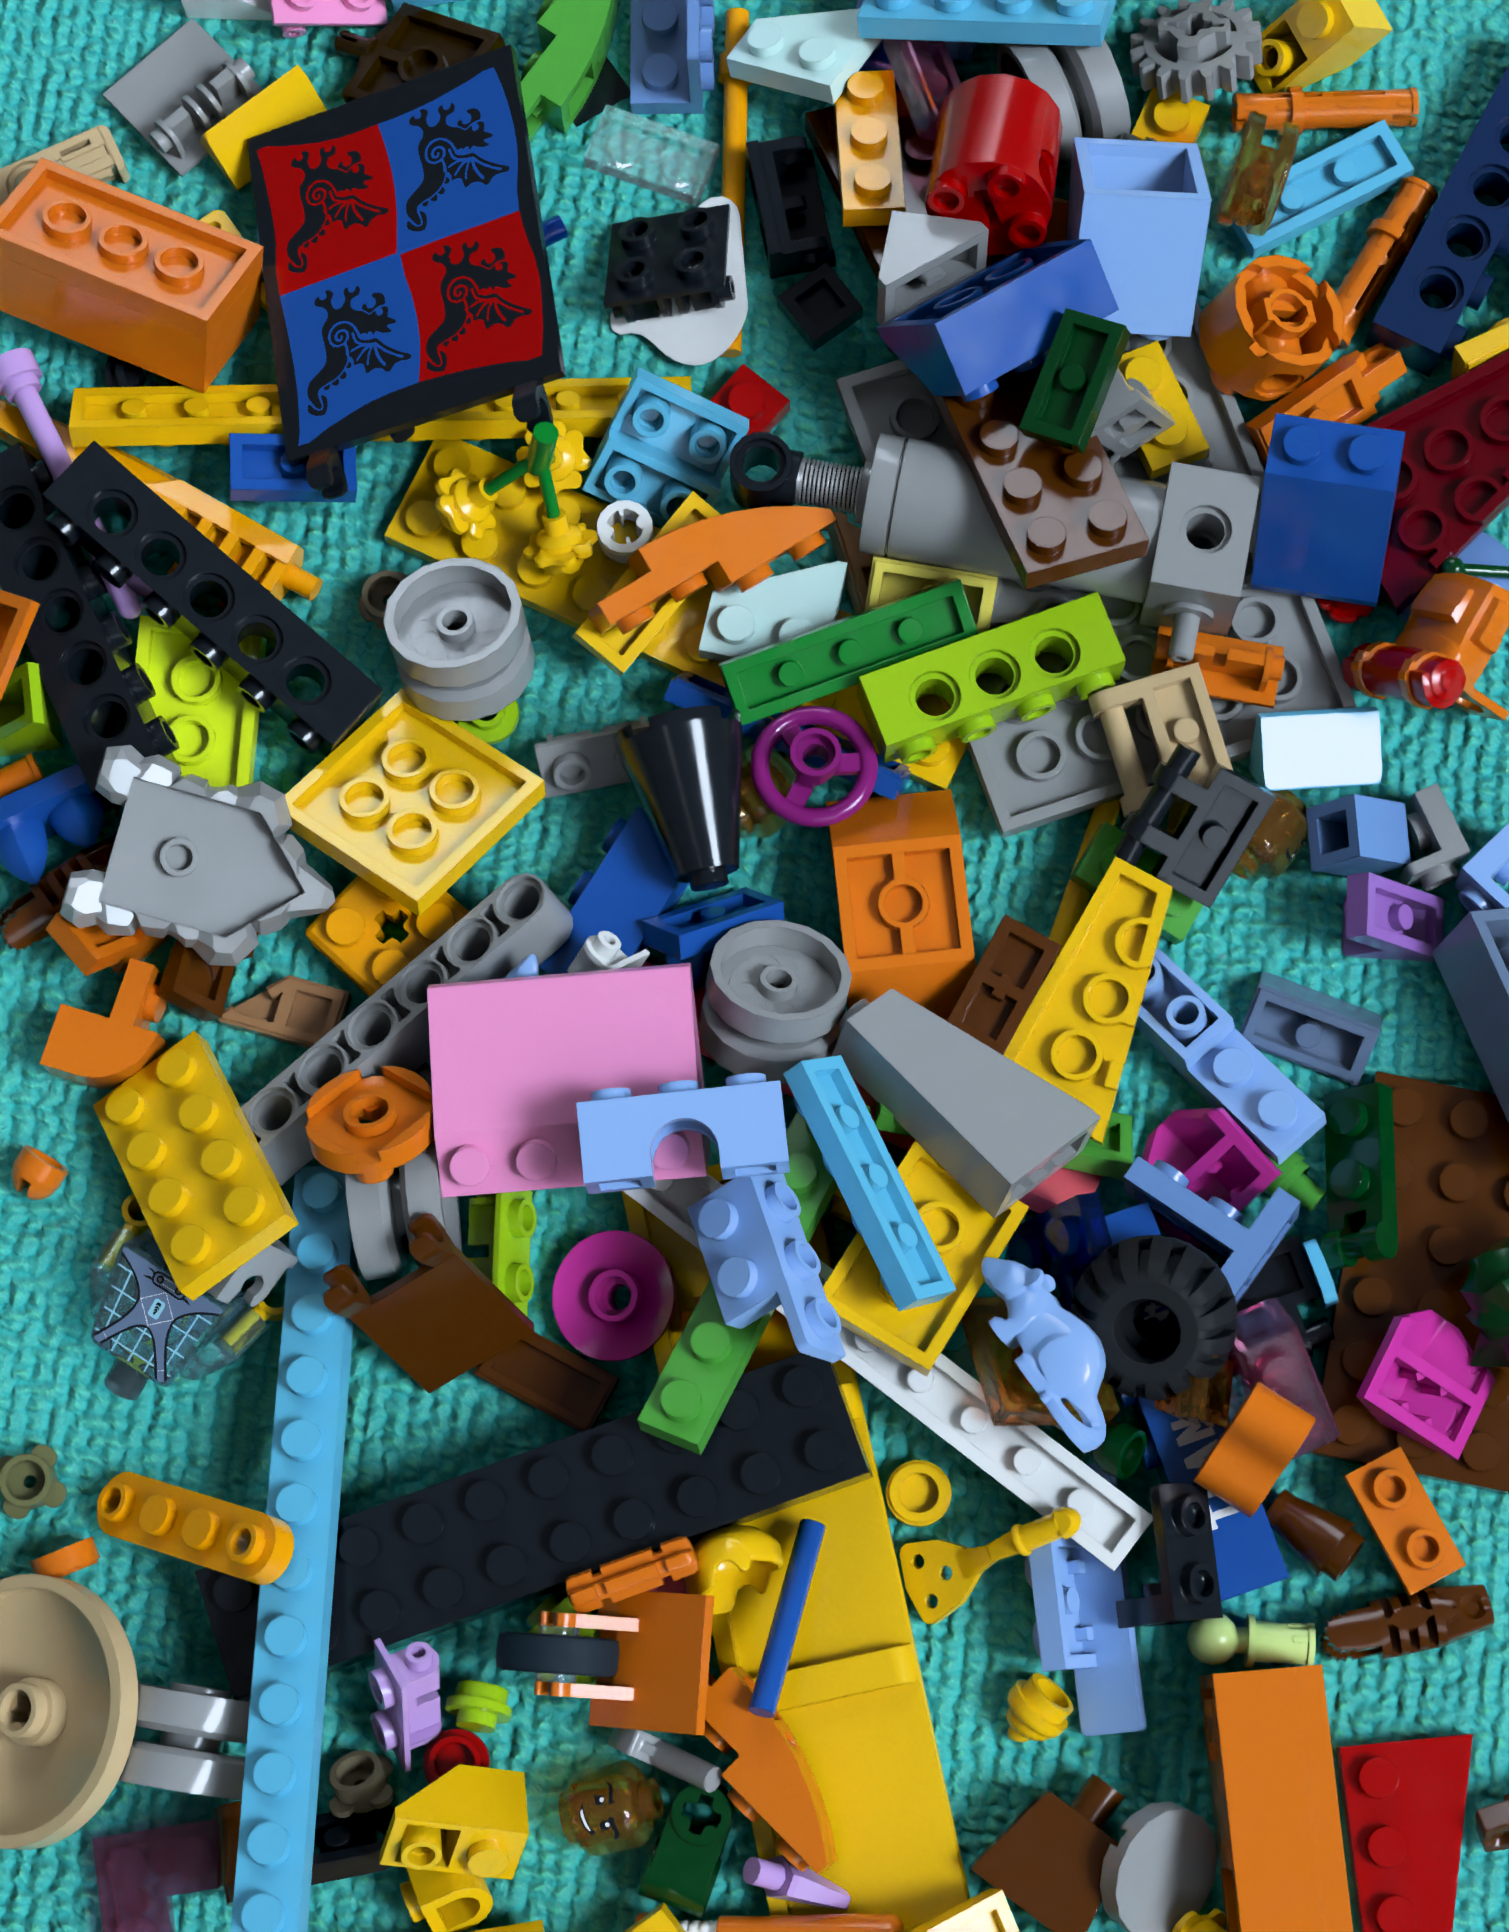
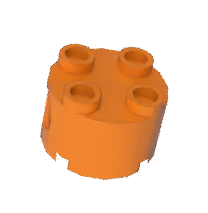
M1278 254L1258 257L1237 274L1201 311L1199 315L1200 346L1211 368L1210 378L1212 383L1219 391L1228 395L1239 393L1244 397L1265 402L1282 399L1301 386L1332 356L1333 351L1340 345L1344 336V314L1335 291L1325 279L1317 285L1312 278L1306 275L1312 269L1298 259Z

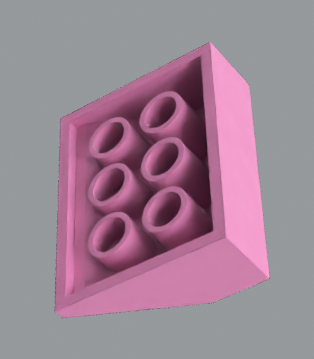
M691 963L428 985L427 987L434 1138L442 1198L585 1186L577 1118V1102L591 1101L592 1092L607 1088L631 1089L632 1096L659 1094V1085L680 1080L697 1081L699 1089H704ZM689 1130L679 1131L668 1136L661 1142L654 1156L655 1180L707 1176L711 1154L710 1139L699 1132Z

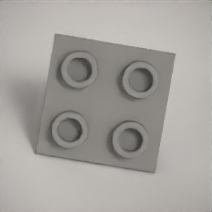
M191 18L104 92L103 97L183 177L209 155L200 143L202 135L263 89L253 80L256 75L243 58L239 57L234 60Z

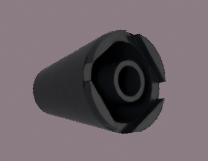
M720 706L689 707L648 717L650 730L637 735H633L631 724L623 727L614 735L616 751L675 880L681 883H690L691 891L695 892L713 890L729 884L728 874L739 869L742 770V721L740 711L732 708L727 718H722Z

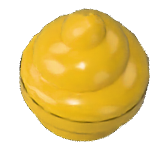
M1034 1673L1028 1680H1018L1008 1691L1007 1696L1009 1707L1006 1718L1010 1725L1007 1731L1008 1738L1012 1741L1023 1743L1030 1740L1041 1742L1060 1736L1068 1727L1067 1717L1074 1710L1067 1694L1054 1681L1040 1673Z

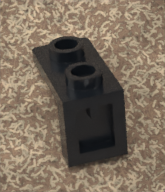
M1170 1483L1151 1486L1150 1500L1160 1582L1141 1585L1142 1598L1116 1601L1118 1628L1167 1626L1223 1618L1207 1490L1196 1483Z

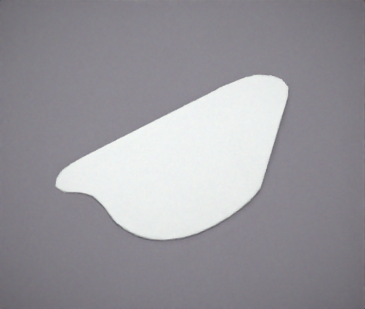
M723 196L711 197L698 207L708 208L726 204L730 205L726 276L731 275L733 278L735 300L725 301L724 308L695 311L689 295V313L681 315L673 297L671 298L672 314L670 317H663L660 312L659 317L637 320L634 323H627L625 318L615 319L612 312L610 315L612 331L620 335L630 333L642 335L669 358L692 366L704 365L714 361L732 345L746 320L748 298L740 214L738 207L731 199Z

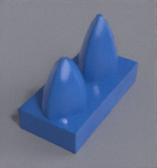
M229 433L230 501H252L258 505L267 501L355 503L357 495L355 446L338 452L347 479L348 491L341 497L325 500L321 495L322 489L313 490L307 483V462L294 467L287 462L284 434Z
M79 763L0 798V864L17 878L35 885L39 883L47 860L48 838L58 834L68 842L87 848H92L103 825L104 813L112 810V807L91 792Z
M747 887L643 920L644 945L663 952L667 965L691 963L693 989L696 992L709 970L715 944L730 929L752 921H785L783 901Z

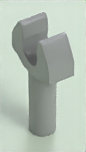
M614 1728L607 1743L625 1754L661 1769L708 1793L715 1791L721 1783L722 1770L718 1766L644 1730Z

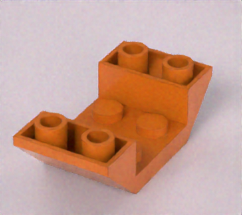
M947 789L900 794L895 800L885 796L869 797L866 803L851 817L828 826L843 954L847 958L852 974L847 997L848 1010L862 999H867L871 1003L893 988L947 1021L976 967L961 834L952 791ZM839 801L826 802V806H830Z

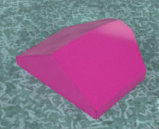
M1223 1107L1175 1110L1148 1135L1142 1159L1151 1165H1154L1157 1160H1162L1179 1170L1189 1180L1186 1188L1208 1202L1211 1196H1216L1229 1203L1240 1213L1282 1174ZM1153 1212L1156 1223L1169 1237H1175L1191 1243L1197 1249L1203 1246Z
M1426 1309L1394 1316L1356 1397L1379 1423L1448 1458L1458 1460L1495 1383V1378L1491 1371L1484 1366H1470L1474 1352L1460 1329L1433 1310Z

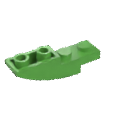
M545 0L541 5L536 19L541 50L536 51L527 61L522 71L520 82L529 141L533 139L545 121L565 134L583 108L598 80L608 55L617 22L619 0Z

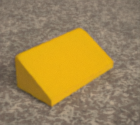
M298 64L202 135L200 143L235 190L239 191L252 181L247 139L327 111L307 75Z

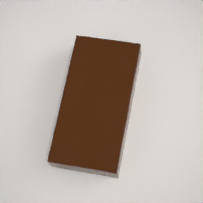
M535 1332L480 1363L473 1372L475 1376L579 1433L594 1428L620 1381L618 1377Z

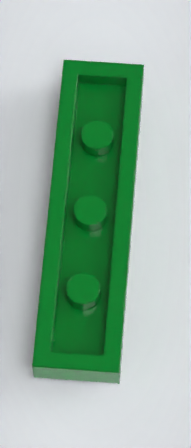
M953 578L718 663L732 706L740 711L743 726L858 684L859 676L977 635L978 631L961 580Z

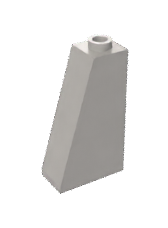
M893 988L871 1003L867 999L858 1001L839 1021L838 1026L842 1031L832 1056H842L851 1076L879 1104H883L894 1114L893 1118L994 1219L1078 1156L1084 1150L1101 1118L1087 1105Z

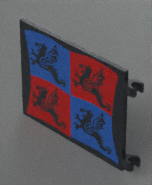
M511 44L247 139L260 245L264 246L262 266L286 458L292 467L307 462V483L313 490L322 489L321 495L325 500H332L346 494L348 485L338 455L339 451L512 394L514 416L519 422H527V429L530 433H533L534 426L537 423L549 422L553 424V415L543 384L566 377L516 51Z

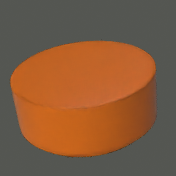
M92 1536L32 1560L30 1564L34 1574L61 1578L98 1563V1559L101 1557Z

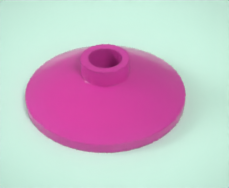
M603 1231L579 1242L569 1251L560 1264L552 1290L554 1316L564 1337L581 1353L603 1361L629 1360L647 1352L665 1334L675 1311L676 1282L668 1260L652 1242L642 1236L626 1231ZM627 1286L631 1293L630 1303L627 1307L620 1310L615 1303V1294L620 1287Z

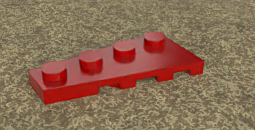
M1473 1734L1336 1747L1360 1932H1452Z

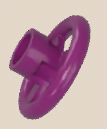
M802 706L780 714L766 725L753 746L750 771L757 794L774 814L796 825L824 827L844 821L855 814L866 803L876 784L878 760L871 738L864 728L849 715L824 706ZM805 725L830 727L844 735L853 745L856 753L842 754L838 739L826 729L814 727L802 731L800 727ZM780 738L790 750V766L796 774L795 782L786 798L776 789L769 769L772 750ZM809 756H818L826 764L820 768H811L804 763V760ZM858 775L852 790L839 802L821 808L805 807L815 786L824 784L832 776Z

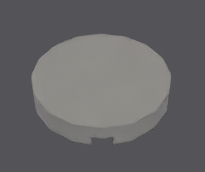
M1169 1801L1150 1803L1132 1814L1120 1828L1126 1831V1833L1121 1838L1118 1847L1110 1844L1103 1859L1100 1890L1104 1910L1111 1920L1119 1923L1121 1928L1127 1932H1171L1175 1924L1186 1913L1190 1911L1198 1913L1202 1909L1214 1883L1218 1858L1214 1833L1202 1816Z

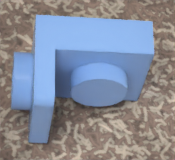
M1509 823L1462 867L1454 887L1460 891L1458 898L1468 912L1509 908V894L1495 882L1497 881L1503 887L1509 884Z

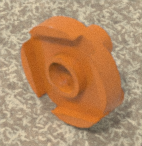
M381 1066L383 1076L362 1078L360 1069L343 1073L319 1088L308 1102L306 1108L308 1123L305 1126L310 1148L316 1160L331 1170L344 1174H355L357 1180L362 1183L376 1184L388 1179L393 1174L394 1168L411 1161L422 1153L429 1144L433 1143L435 1138L430 1085L423 1077L411 1070L397 1066ZM364 1119L368 1121H374L371 1123H360V1121Z

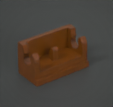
M1005 914L951 1011L947 1022L1003 1055L1062 945Z

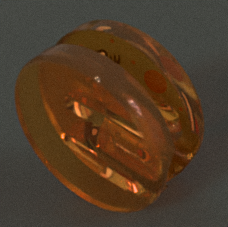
M1251 111L1243 124L1219 194L1214 220L1217 224L1230 227L1234 221L1240 227H1247V233L1262 237L1266 234L1282 196L1296 152L1300 128L1297 124L1283 121L1272 148L1261 145L1267 115Z

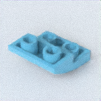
M637 367L597 449L592 465L582 484V490L609 503L621 500L639 503L648 511L652 522L661 527L665 525L692 491L709 505L713 506L721 492V480L730 465L732 449L749 431V419Z

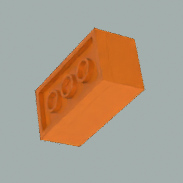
M41 157L0 206V311L205 393L259 320L264 246Z
M1322 1664L1199 1676L1224 1913L1227 1917L1226 1931L1353 1932Z

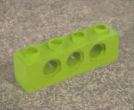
M1098 592L859 676L857 697L883 763L885 764L900 758L902 764H911L933 755L937 751L936 745L958 737H960L962 743L982 739L997 729V723L1019 716L1023 722L1038 719L1052 712L1057 707L1055 702L1077 694L1080 700H1088L1094 693L1116 686L1115 681L1121 677L1126 658ZM1045 652L1057 653L1066 660L1068 668L1060 673L1047 672L1038 665L1036 657ZM995 673L1007 681L1009 689L1001 694H989L978 686L976 679L983 674ZM935 694L943 697L948 702L950 709L942 715L931 716L922 712L916 702L922 696Z

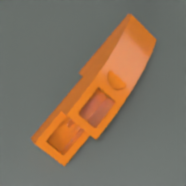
M772 506L733 511L697 521L669 532L638 548L627 560L638 579L598 602L587 614L600 635L615 626L624 635L654 617L655 614L650 605L668 594H671L675 603H678L706 586L708 582L703 575L705 572L719 593L734 584H737L741 593H744L774 574L769 563L788 552L795 562L825 544L826 540L821 532L837 519L831 509Z
M741 1666L729 1667L718 1680L709 1672L704 1736L721 1752L728 1754L733 1748L740 1755L721 1775L733 1787L727 1793L728 1798L748 1819L756 1823L762 1817L781 1836L775 1842V1845L782 1855L797 1869L804 1872L810 1866L817 1874L828 1870L837 1861L831 1823L820 1788L808 1760L788 1724L777 1709L773 1718L760 1717L748 1710L755 1681Z

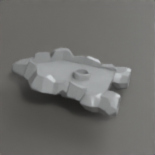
M132 745L106 747L95 790L111 803L124 806L106 872L89 869L71 872L59 914L76 927L84 928L98 925L107 935L133 936L137 928L148 936L164 938L166 935H171L177 938L185 947L193 948L208 965L237 966L259 945L256 932L265 936L282 930L290 919L324 913L335 902L332 886L306 863L304 848L293 835L284 834L293 825L285 794L262 781L240 787L232 784L221 787L209 786L207 779L196 775L181 776V766L159 754L144 757Z

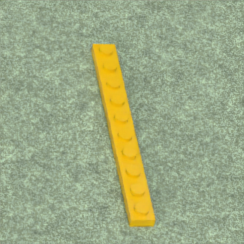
M691 376L661 377L692 392ZM632 377L557 379L543 384L551 407L553 421L559 420L563 422L567 432L576 429L581 431L584 437L603 438ZM277 384L210 385L205 393L187 386L74 388L68 426L71 447H88L93 441L97 442L102 448L152 445L171 447L175 445L204 444L229 446V433L283 434ZM512 394L415 426L414 434L406 441L462 439L480 441L485 439L525 438L528 429L527 422H519L514 416ZM388 435L372 441H393V439Z

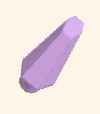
M783 1855L768 1860L750 1857L743 1867L745 1883L764 1888L767 1897L840 1910H847L851 1896L845 1889L809 1868L804 1872L800 1871Z

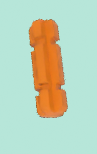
M679 1536L660 1543V1551L653 1553L652 1548L648 1547L599 1565L601 1572L593 1575L590 1568L569 1576L566 1579V1590L571 1605L577 1614H585L604 1607L603 1600L611 1597L612 1602L615 1603L665 1585L664 1577L671 1575L673 1581L695 1574L698 1571V1560L687 1536Z

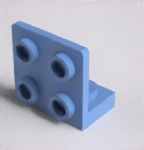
M630 0L631 114H703V91H715V61L713 53V35H715L714 0Z

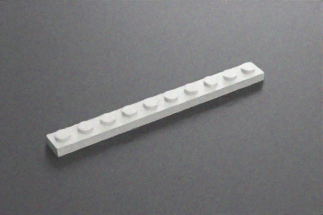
M707 1173V1176L655 1180L656 1187L624 1191L701 1251L687 1208L723 1185ZM819 1259L821 1271L818 1275L822 1286H824L833 1269ZM782 1305L778 1306L776 1310L785 1316ZM841 1325L839 1335L846 1356L841 1359L844 1363L1042 1516L1051 1514L1055 1508L1071 1507L1077 1510L1081 1515L1082 1523L1078 1532L1071 1538L1113 1571L1116 1570L1153 1521V1516L942 1353L926 1377Z

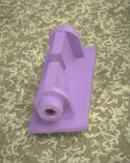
M378 1638L374 1640L375 1669L368 1672L370 1689L377 1703V1711L371 1713L370 1721L381 1749L384 1752L392 1749L406 1773L412 1770L411 1750L417 1747L428 1746L430 1742L439 1736L442 1730L440 1696L437 1692V1689H440L439 1655L429 1644L420 1641L413 1642L407 1648L389 1655L383 1642Z

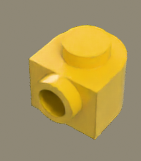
M406 1868L410 1880L399 1885L414 1923L426 1919L432 1932L466 1931L483 1921L493 1906L490 1890L486 1879L483 1877Z

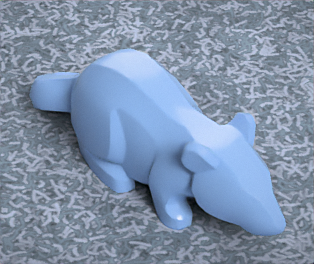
M985 1257L981 1264L984 1281L994 1293L1005 1301L1008 1310V1319L995 1316L988 1321L989 1325L1000 1340L1012 1350L1021 1346L1023 1354L1014 1360L1069 1439L1083 1453L1097 1449L1104 1442L1106 1436V1423L1097 1399L1106 1368V1356L1101 1340L1088 1324L1061 1307L1056 1297L1051 1294L1055 1289L1056 1283L1049 1274H1044L1040 1268L1030 1269L1016 1261ZM1068 1401L1081 1417L1083 1424L1069 1412L1063 1403Z

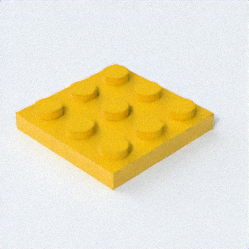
M402 688L285 794L293 824L289 828L291 831L419 917L546 796L545 781L455 722L442 720L422 712L406 696L405 690Z

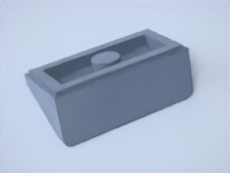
M1262 972L1240 1033L1255 1048L1358 1086L1381 1031L1383 1017L1375 1012L1274 974Z

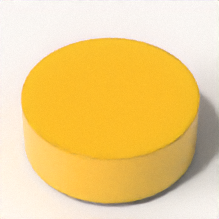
M912 1460L903 1463L894 1470L887 1482L885 1495L887 1506L898 1521L907 1526L919 1528L930 1526L944 1516L951 1502L952 1491L949 1479L940 1467L929 1461Z

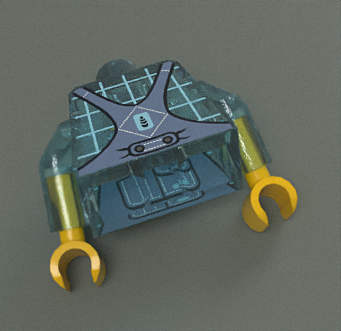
M134 1194L128 1196L123 1201L121 1207L122 1216L126 1221L123 1228H114L88 1269L90 1313L95 1318L91 1338L95 1344L117 1357L104 1380V1384L111 1392L128 1400H137L149 1379L158 1385L168 1387L183 1377L190 1380H199L234 1363L266 1331L265 1322L267 1320H283L284 1305L279 1308H271L264 1301L252 1308L244 1307L246 1305V1302L243 1300L245 1293L242 1291L228 1304L217 1300L208 1291L194 1301L179 1292L155 1239L146 1232L149 1229L146 1219L142 1221L134 1220L136 1213L140 1210Z

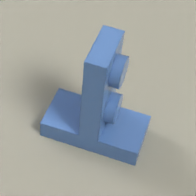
M1138 1156L1123 1177L1124 1192L1140 1203L1149 1201L1154 1213L1226 1260L1221 1271L1229 1282L1235 1296L1236 1305L1299 1216L1301 1201L1278 1187L1251 1227L1247 1229L1241 1225L1244 1217L1237 1209L1216 1196H1211L1208 1202L1186 1188L1189 1184L1186 1176L1162 1160H1157L1154 1165H1151Z

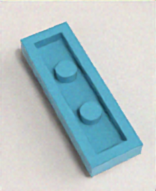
M1383 119L1290 166V170L1288 167L1283 180L1281 176L1285 170L1224 199L1222 211L1252 260L1400 185L1404 177L1412 176L1414 167ZM1279 181H1280V184H1279V187H1278V191H1277L1276 197H1275L1274 202H1273V198H1274V195H1275V192H1276L1278 183H1279ZM1279 197L1274 213H1272L1271 211H1273V208L1275 207L1276 201Z

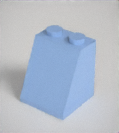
M1073 138L1066 241L1091 239L1119 308L1118 311L1103 319L1126 325L1131 334H1139L1149 340H1167L1172 336L1191 337L1212 201L1197 143Z

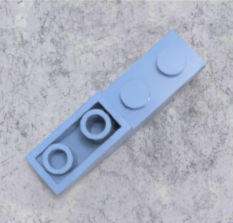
M1157 947L1136 1027L1211 1108L1223 1107L1245 1133L1278 1165L1282 1164L1327 1124L1325 1113L1235 1029L1233 1018Z

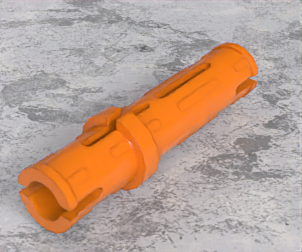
M1289 86L1286 92L1233 93L1232 103L1236 105L1231 106V124L1234 133L1257 130H1287L1288 136L1302 135L1303 130L1367 128L1383 119L1388 127H1416L1418 119L1417 116L1413 115H1419V95L1416 87L1393 90L1303 92L1302 86Z
M1414 176L1404 177L1400 188L1383 216L1374 219L1366 232L1368 241L1336 292L1344 314V336L1336 349L1348 348L1352 337L1378 297L1379 292L1400 257H1407L1415 242L1414 234L1432 204L1438 199L1437 191L1426 181Z

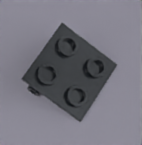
M726 204L708 208L695 207L685 212L649 218L637 217L626 222L612 224L604 297L605 309L612 308L615 319L625 318L627 323H634L637 320L659 317L660 312L663 317H670L672 314L671 298L673 297L681 315L689 313V295L695 311L724 308L725 301L735 300L733 278L731 275L726 276L730 205Z

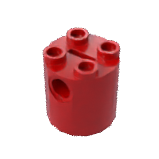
M1007 74L979 75L959 83L943 100L938 116L925 199L927 215L982 222L989 229L987 255L1010 254L1024 248H1035L1045 240L1047 226L1052 215L1063 129L1060 109L1047 91L1028 79Z

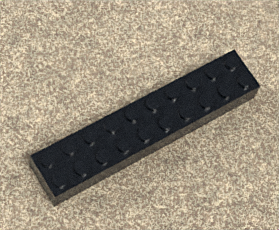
M799 1353L743 1373L701 1455L641 1431L637 1422L641 1411L339 1519L327 1674L375 1657L374 1640L378 1638L381 1639L389 1652L566 1588V1579L579 1572L591 1568L593 1575L601 1572L599 1565L648 1547L652 1548L653 1553L660 1551V1543L670 1539L687 1536L692 1543L700 1536L718 1528L737 1524L742 1525L874 1477L834 1363ZM208 1568L197 1570L195 1574L234 1700H250L260 1585Z

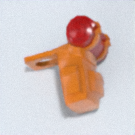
M1464 573L1434 574L1432 579L1427 582L1415 598L1410 608L1412 613L1403 631L1394 643L1382 641L1373 644L1364 643L1354 648L1349 657H1345L1343 660L1342 671L1344 681L1352 690L1359 691L1365 696L1381 700L1387 697L1407 701L1411 706L1428 710L1432 708L1445 709L1454 704L1472 715L1506 721L1509 711L1476 690L1474 684L1483 673L1492 654L1496 653L1509 627V591L1494 583Z

